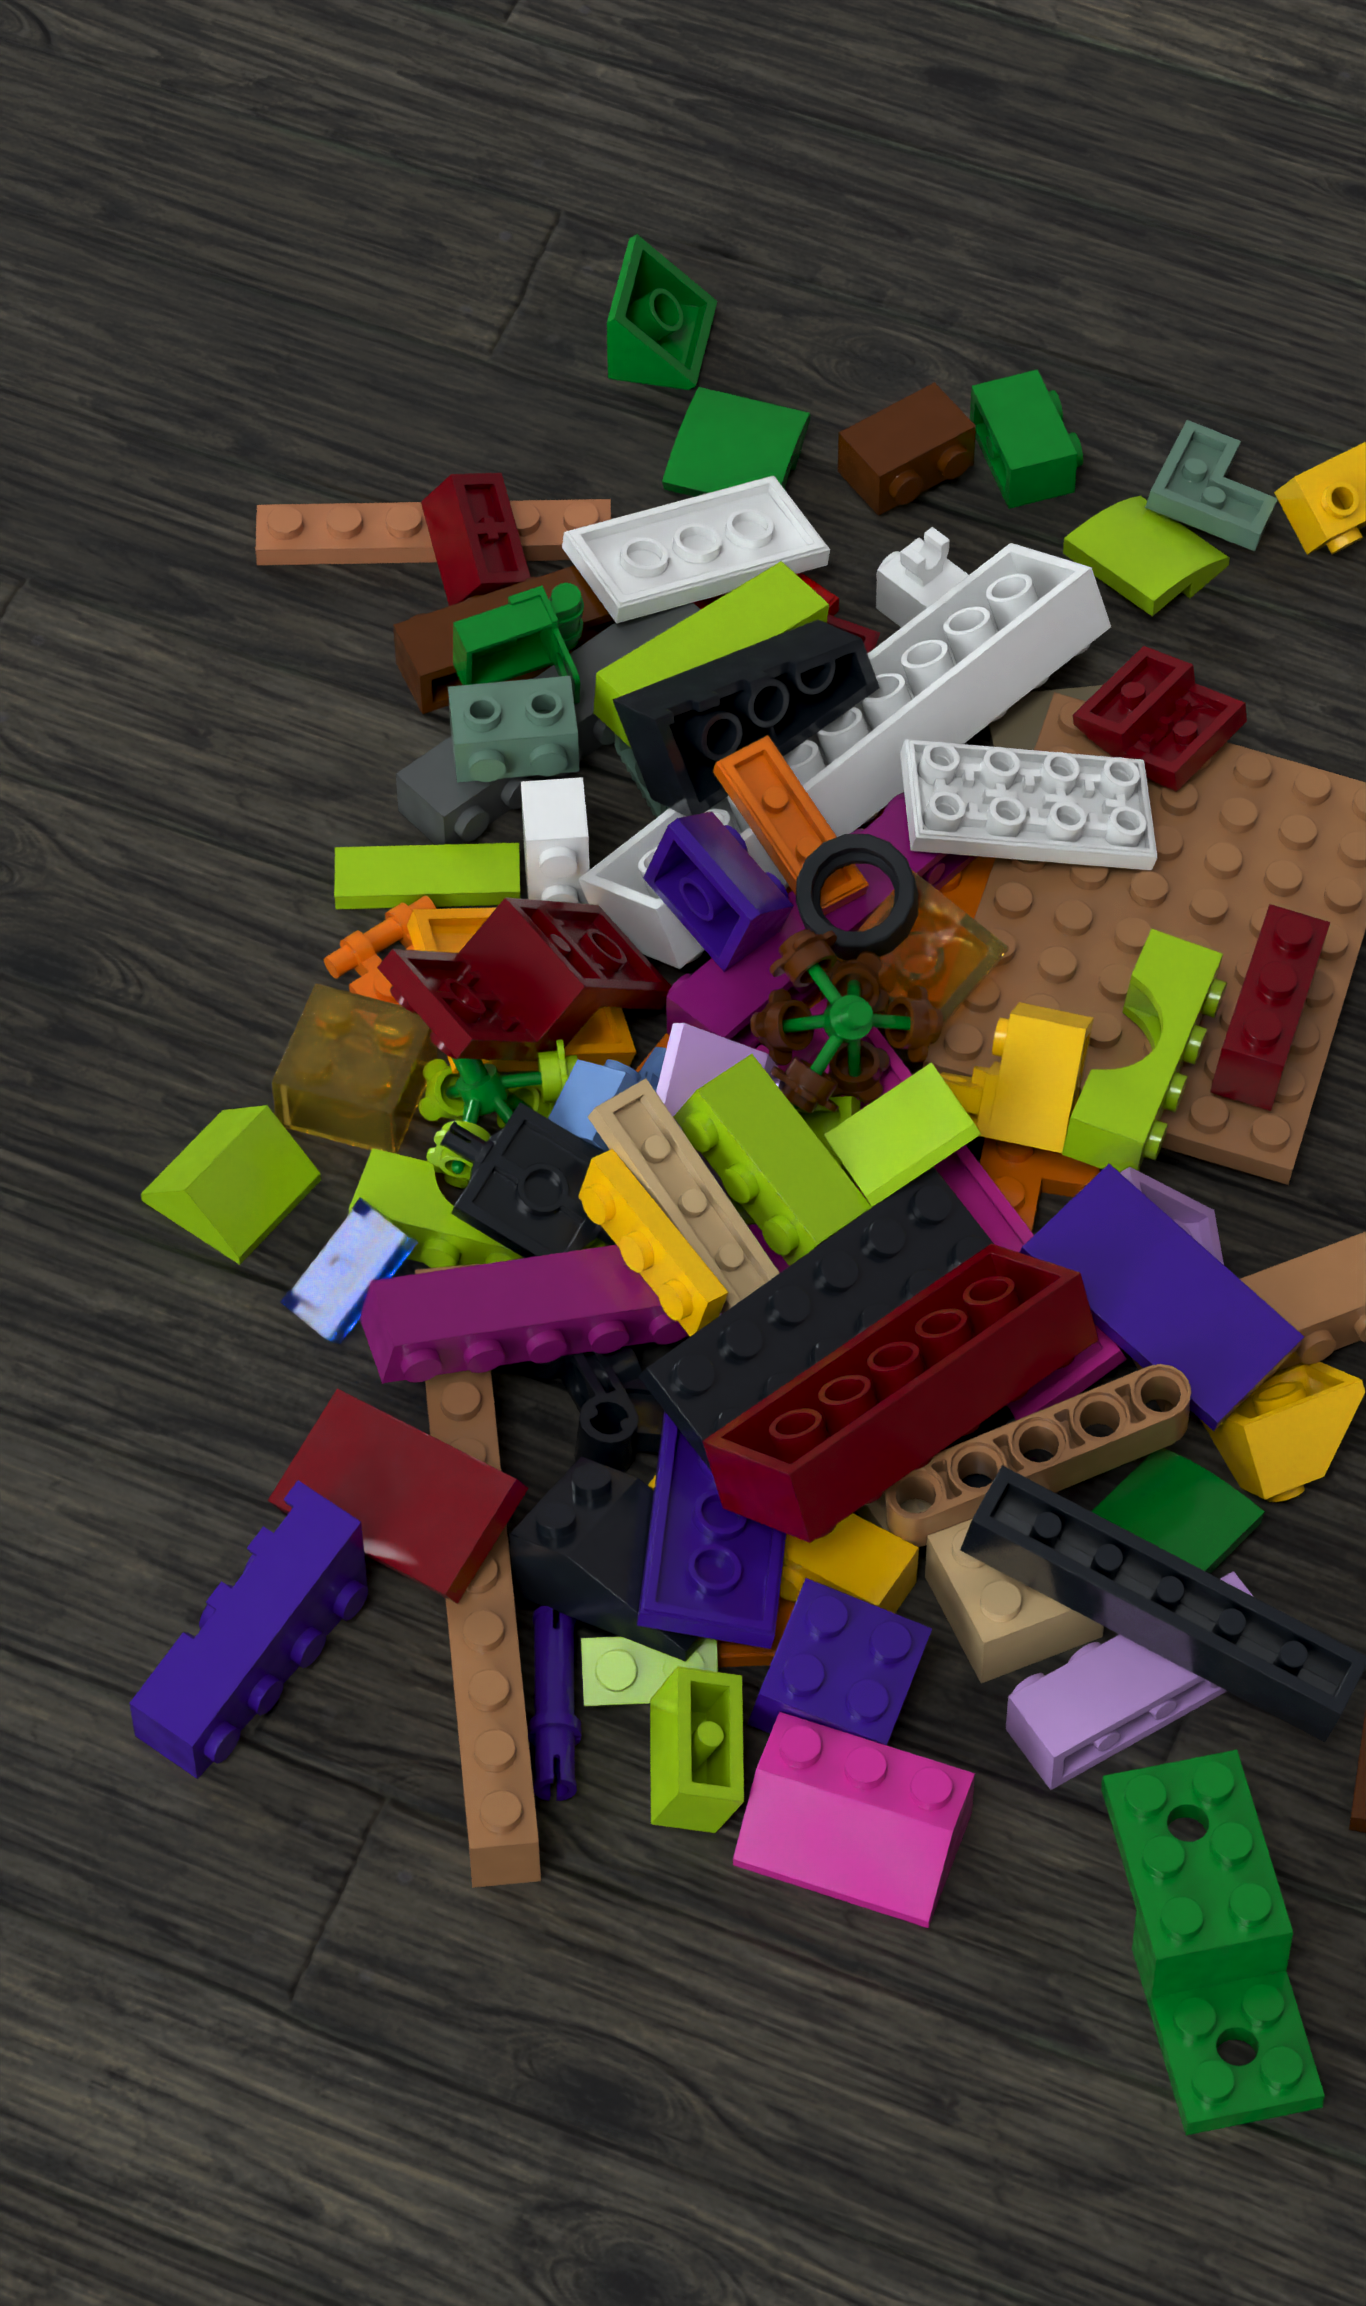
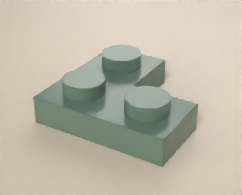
M1186 420L1150 491L1145 508L1255 551L1273 515L1278 499L1226 478L1236 458L1241 443L1240 440Z

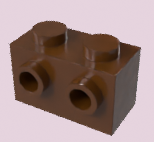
M934 382L840 431L838 435V472L879 516L898 505L910 503L920 493L946 479L959 477L969 467L973 466L976 425Z

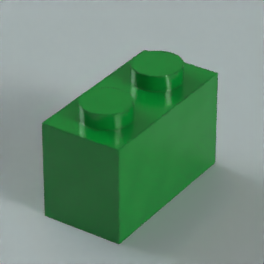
M1038 369L972 385L970 420L976 425L975 438L1008 509L1074 493L1077 467L1083 465L1081 443L1075 432H1067L1063 424V410L1059 396L1055 390H1047Z

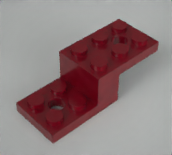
M506 897L459 953L392 949L377 967L393 985L390 988V992L394 999L408 1011L418 1014L432 1030L430 1038L435 1046L444 1054L454 1059L538 1061V1052L557 1050L556 1040L563 1039L565 1048L599 1008L616 1007L661 1010L666 1004V996L672 987L599 905Z

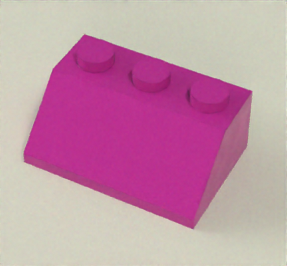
M779 1712L756 1768L733 1856V1866L929 1928L972 1814L975 1773Z

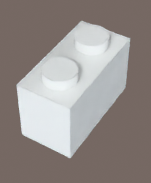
M583 777L522 781L524 860L528 899L588 904L579 878L590 870L589 836Z

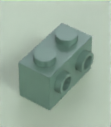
M571 676L448 687L450 727L457 783L470 781L491 782L503 778L535 775L554 776L560 773L579 772L578 729Z

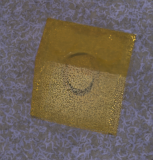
M912 870L919 893L918 916L909 936L891 953L879 957L882 962L881 970L878 973L881 986L889 993V1001L882 1011L873 1012V1014L886 1015L888 1007L893 1000L898 997H907L910 988L913 986H923L927 990L928 1000L931 1005L941 1010L944 1026L1009 951V947ZM894 889L858 931H865L878 926L889 916L894 905Z

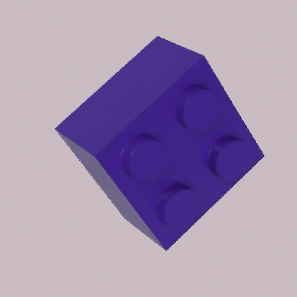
M805 1578L747 1725L771 1734L779 1712H783L887 1745L932 1628Z

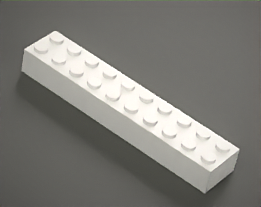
M1010 543L868 653L880 688L783 756L837 837L851 834L862 824L873 820L879 814V811L888 805L896 795L904 792L900 751L905 739L965 744L988 724L1003 717L1007 709L1027 693L1046 683L1051 674L1074 656L1085 652L1094 640L1111 628L1092 567ZM729 795L706 811H712L724 826H731L741 835L746 843L748 854L765 873L769 872L775 875L782 882L785 889L789 886ZM669 808L581 876L579 881L588 904L599 905L642 954L681 969L686 964L698 959L705 949L643 879L667 826L677 818L686 817Z

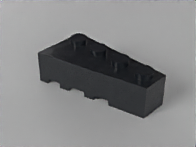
M818 619L612 700L651 799L685 816H691L706 812L728 796L713 773L717 761L767 735L781 755L785 756L880 687L862 638Z

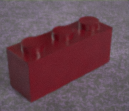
M1269 904L1221 1049L1210 1093L1269 1111L1272 1110L1318 967L1330 922Z

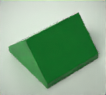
M638 234L629 238L607 320L608 379L689 390L697 384L717 300Z

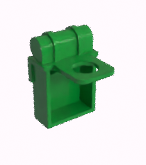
M560 583L554 587L551 597L548 599L543 585L509 596L508 604L453 622V665L462 685L503 682L554 665L559 677L568 676V674L571 676L574 705L580 702V678L569 650L577 646L583 632L581 617L584 612V602L579 588L571 583Z

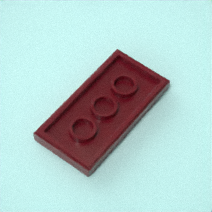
M337 1388L267 1501L288 1514L292 1507L287 1505L283 1499L299 1480L361 1521L364 1555L458 1604L527 1492L528 1487L516 1478Z

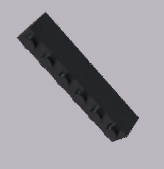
M1003 1465L976 1511L960 1551L1323 1742H1326L1342 1715L1366 1667V1655Z

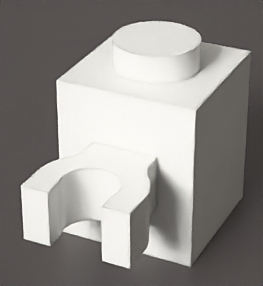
M931 527L924 533V541L921 538H917L902 551H895L889 554L877 569L876 609L902 628L965 579L968 574L946 558L949 552L950 540Z

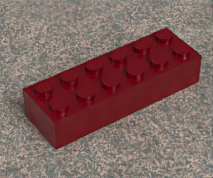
M991 1243L704 1439L702 1442L723 1509L809 1543L828 1535L839 1522L865 1504L878 1500L886 1489L913 1470L920 1469L929 1464L937 1453L960 1437L976 1431L980 1427L981 1422L1008 1403L1015 1402L1024 1397L1028 1389L1055 1370L1071 1364L1075 1356L1099 1340L1081 1273Z

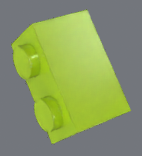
M677 1666L650 1698L652 1825L716 1833L744 1802L742 1675Z

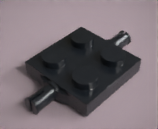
M521 1102L505 1127L491 1136L487 1142L461 1127L457 1122L454 1121L449 1131L443 1137L440 1146L448 1148L473 1164L469 1183L454 1205L451 1212L452 1215L523 1258L587 1249L594 1244L596 1239L607 1246L616 1245L603 1227L594 1223L588 1217L583 1208L582 1201L578 1197L591 1159L602 1154V1151Z

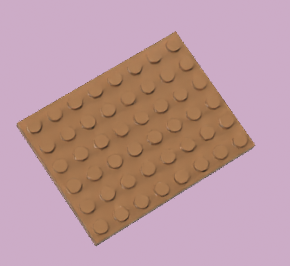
M1054 692L1034 750L1112 757L1073 724L1072 715L1086 701ZM1226 742L1177 792L1147 778L1157 850V860L1152 870L995 858L941 1011L943 1015L941 1034L935 1043L929 1045L928 1056L923 1062L922 1068L932 1062L939 1074L945 1072L972 1077L975 1066L990 1068L994 1061L1001 1062L1002 1057L992 1055L996 1026L1000 1017L1009 1019L1010 1013L1019 1002L1094 1017L1080 1094L1091 1069H1117L1142 1060L1152 1052L1151 1045L1140 1027L1122 1012L1132 972L1152 928L1223 953L1217 979L1227 982L1226 990L1215 1018L1203 1015L1199 1026L1207 1028L1208 1031L1196 1064L1193 1065L1184 1061L1180 1070L1181 1074L1188 1076V1080L1176 1112L1164 1109L1160 1118L1161 1122L1168 1124L1161 1147L1289 1185L1366 930V782ZM1269 904L1330 922L1318 967L1271 1111L1210 1093L1221 1049Z

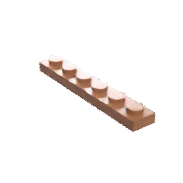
M611 499L510 501L526 561L570 560L562 548L564 532L611 519ZM421 502L257 505L255 547L257 565L437 562Z

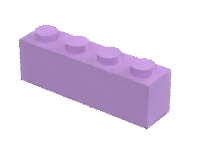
M1234 1571L1220 1578L1222 1581L1253 1596ZM1119 1634L1103 1644L1092 1642L1083 1646L1074 1653L1067 1664L1047 1675L1037 1673L1020 1682L1012 1694L1008 1696L1006 1730L1049 1789L1052 1790L1227 1691Z

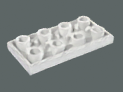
M909 739L904 741L900 751L911 851L1140 870L1153 869L1157 860V850L1144 760Z

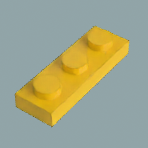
M613 1149L593 1157L578 1195L586 1214L594 1223L603 1227L619 1247L628 1267L643 1277L659 1297L660 1304L665 1313L671 1319L678 1321L691 1337L720 1316L729 1292Z

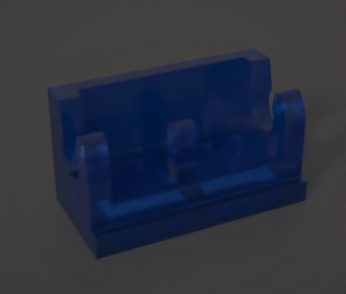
M361 1197L292 1290H289L280 1301L325 1339L339 1345L360 1319L371 1281L391 1278L418 1243L415 1238Z

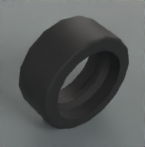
M844 834L823 842L806 858L797 877L796 904L805 929L814 931L816 935L824 934L831 930L834 931L837 940L830 948L838 958L845 961L856 959L863 951L873 952L879 957L891 953L909 936L918 916L919 893L907 858L890 842L870 834ZM851 864H870L880 868L890 878L895 890L894 905L889 916L880 925L865 931H844L835 927L824 916L820 906L821 889L826 879L836 870Z

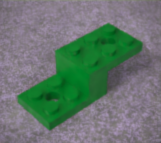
M1226 1751L1104 1775L1101 1790L1137 1910L1132 1951L1185 2135L1322 2108L1325 2095L1287 1974L1293 1930L1238 1751ZM1191 1818L1202 1824L1207 1833L1199 1840L1187 1842L1174 1837L1169 1831L1168 1826L1176 1819ZM1228 2040H1241L1253 2048L1256 2057L1246 2065H1231L1219 2056L1217 2048Z

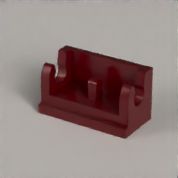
M502 472L451 474L421 501L449 606L463 602L472 596L485 595L524 582L527 578H530Z

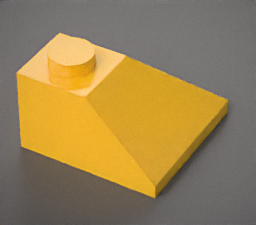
M1302 1362L1276 1372L1269 1380L1262 1383L1215 1431L1209 1428L1203 1421L1202 1423L1240 1488L1269 1502L1285 1501L1302 1494L1305 1490L1304 1484L1325 1476L1365 1394V1388L1362 1379L1322 1362L1304 1364Z

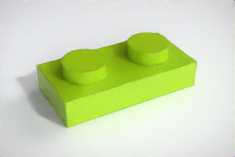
M621 1636L581 1638L584 1707L650 1704V1698L677 1666L718 1672L717 1640L706 1638L685 1662Z

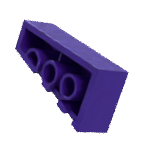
M299 1480L283 1499L292 1509L276 1531L273 1533L263 1526L248 1545L247 1550L252 1555L234 1586L226 1585L221 1581L206 1601L207 1605L199 1622V1633L194 1637L188 1632H183L129 1703L135 1737L196 1779L213 1762L221 1763L232 1753L239 1741L242 1729L256 1714L261 1716L271 1710L278 1701L284 1683L299 1666L306 1668L311 1665L321 1653L326 1642V1636L342 1619L344 1621L352 1619L360 1611L367 1599L368 1585L361 1521Z

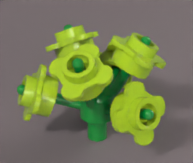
M563 1039L556 1040V1051L538 1052L539 1071L500 1075L494 1064H483L481 1059L452 1058L459 1071L458 1074H453L451 1066H448L444 1060H431L423 1069V1076L427 1080L425 1097L419 1102V1111L428 1121H435L440 1117L455 1120L458 1125L487 1142L491 1136L484 1128L476 1125L479 1116L495 1111L497 1113V1124L503 1129L521 1102L548 1119L578 1059L577 1055L565 1056ZM451 1121L444 1124L441 1130L435 1133L434 1142L437 1145L434 1148L428 1149L426 1158L428 1162L434 1165L435 1172L445 1174L444 1179L448 1184L459 1188H466L473 1164L448 1148L440 1146L443 1137L454 1122Z

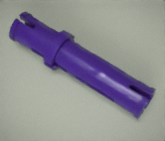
M541 1606L533 1613L535 1716L530 1719L528 1726V1740L535 1746L533 1790L538 1798L549 1801L550 1783H553L554 1776H556V1801H563L573 1797L577 1792L575 1746L579 1744L582 1736L581 1721L575 1716L574 1625L576 1619L559 1612V1622L556 1623V1629H554L553 1608Z

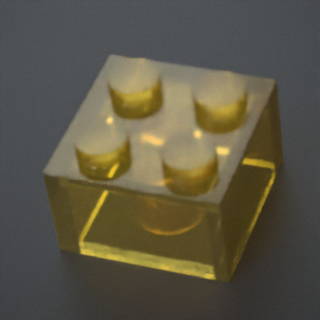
M315 983L272 1080L275 1116L288 1129L371 1151L374 1148L397 1154L427 1084V1080L423 1076V1069L429 1061L438 1059L437 1047L430 1038L432 1030L418 1014L408 1011L401 1005Z

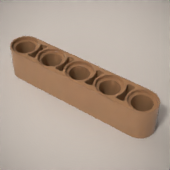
M1163 1364L1148 1366L940 1451L933 1456L929 1464L920 1469L913 1470L886 1489V1522L889 1532L917 1547L927 1545L928 1535L973 1519L992 1483L980 1488L970 1487L962 1482V1479L968 1475L983 1474L993 1481L1003 1465L1056 1493L1172 1445L1182 1438L1188 1428L1191 1400L1189 1380L1180 1370L1173 1366ZM1162 1399L1169 1401L1175 1407L1170 1411L1157 1412L1147 1408L1145 1404L1151 1400ZM1103 1424L1109 1426L1115 1432L1109 1436L1095 1437L1086 1433L1084 1429L1090 1425ZM1043 1449L1052 1453L1054 1457L1039 1463L1028 1460L1023 1454L1029 1450ZM921 1499L930 1503L931 1507L924 1512L911 1513L902 1509L901 1504L907 1500Z

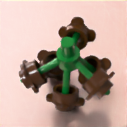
M804 929L793 934L779 947L778 952L782 958L776 960L769 968L773 977L786 973L797 988L815 982L828 1000L824 1014L812 1016L811 1011L802 1001L791 1000V995L787 990L775 989L770 992L769 1003L762 1012H756L752 1015L750 1024L753 1035L759 1039L762 1045L769 1049V1056L777 1066L790 1063L785 1072L773 1066L770 1073L785 1083L781 1091L794 1108H801L809 1113H813L818 1104L832 1112H836L839 1106L830 1100V1097L852 1096L859 1098L863 1103L870 1104L883 1095V1086L880 1084L882 1072L889 1068V1055L883 1049L875 1048L872 1044L861 1040L862 1037L869 1033L872 1027L885 1028L887 1040L894 1048L908 1049L910 1061L921 1063L928 1056V1046L938 1040L943 1026L942 1012L939 1008L931 1005L928 1000L927 990L923 986H913L910 988L907 997H898L893 1000L888 1007L886 1015L873 1014V1012L882 1011L889 1001V993L881 986L878 974L882 967L881 959L873 952L863 951L856 959L839 961L830 948L837 940V936L832 930L816 935L814 931ZM824 1028L829 1039L813 1064L797 1056L792 1060V1051L805 1049L812 1041L814 1029ZM828 1064H829V1071H828V1074H827V1073H825L824 1071H825V1069L827 1068V1066H828Z

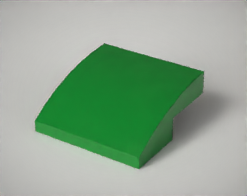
M698 387L685 414L662 479L664 490L696 497L770 476H775L785 489L790 470H795L811 419L810 413Z
M1165 1448L1151 1453L1091 1511L1209 1574L1261 1524L1265 1513L1264 1510L1221 1478L1193 1461Z

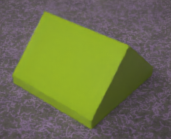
M931 1062L831 1129L824 1136L873 1207L981 1135V1132Z
M268 1105L222 1110L141 1193V1200L241 1265L321 1181V1173Z

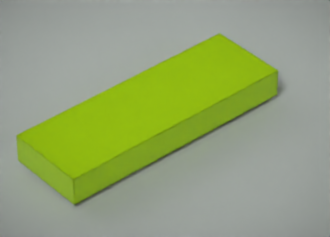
M519 843L335 847V908H394L402 902L410 905L425 895L433 901L436 907L499 905L505 897L521 899Z

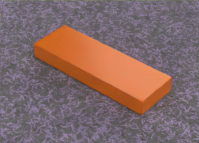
M767 735L717 761L713 773L796 895L797 877L806 858L823 842L834 839L837 836ZM855 864L836 870L826 879L820 894V906L824 916L866 894L869 884Z

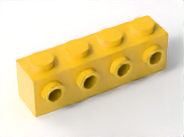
M1366 442L1293 477L1274 492L1307 555L1326 545L1330 553L1334 554L1363 538L1359 529L1366 526Z

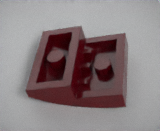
M1143 646L1072 715L1073 724L1112 757L1144 760L1146 778L1176 792L1247 722L1245 702L1196 684L1193 664Z

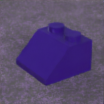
M712 811L677 818L667 826L643 877L724 972L779 933L794 906L789 901L788 893L782 882L775 875L769 872L765 873L748 854L746 843L741 835L731 826H724Z

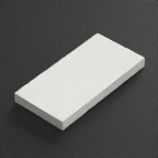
M775 476L564 532L562 543L563 550L616 624L729 593L780 561L795 574L827 566L830 554L829 547Z

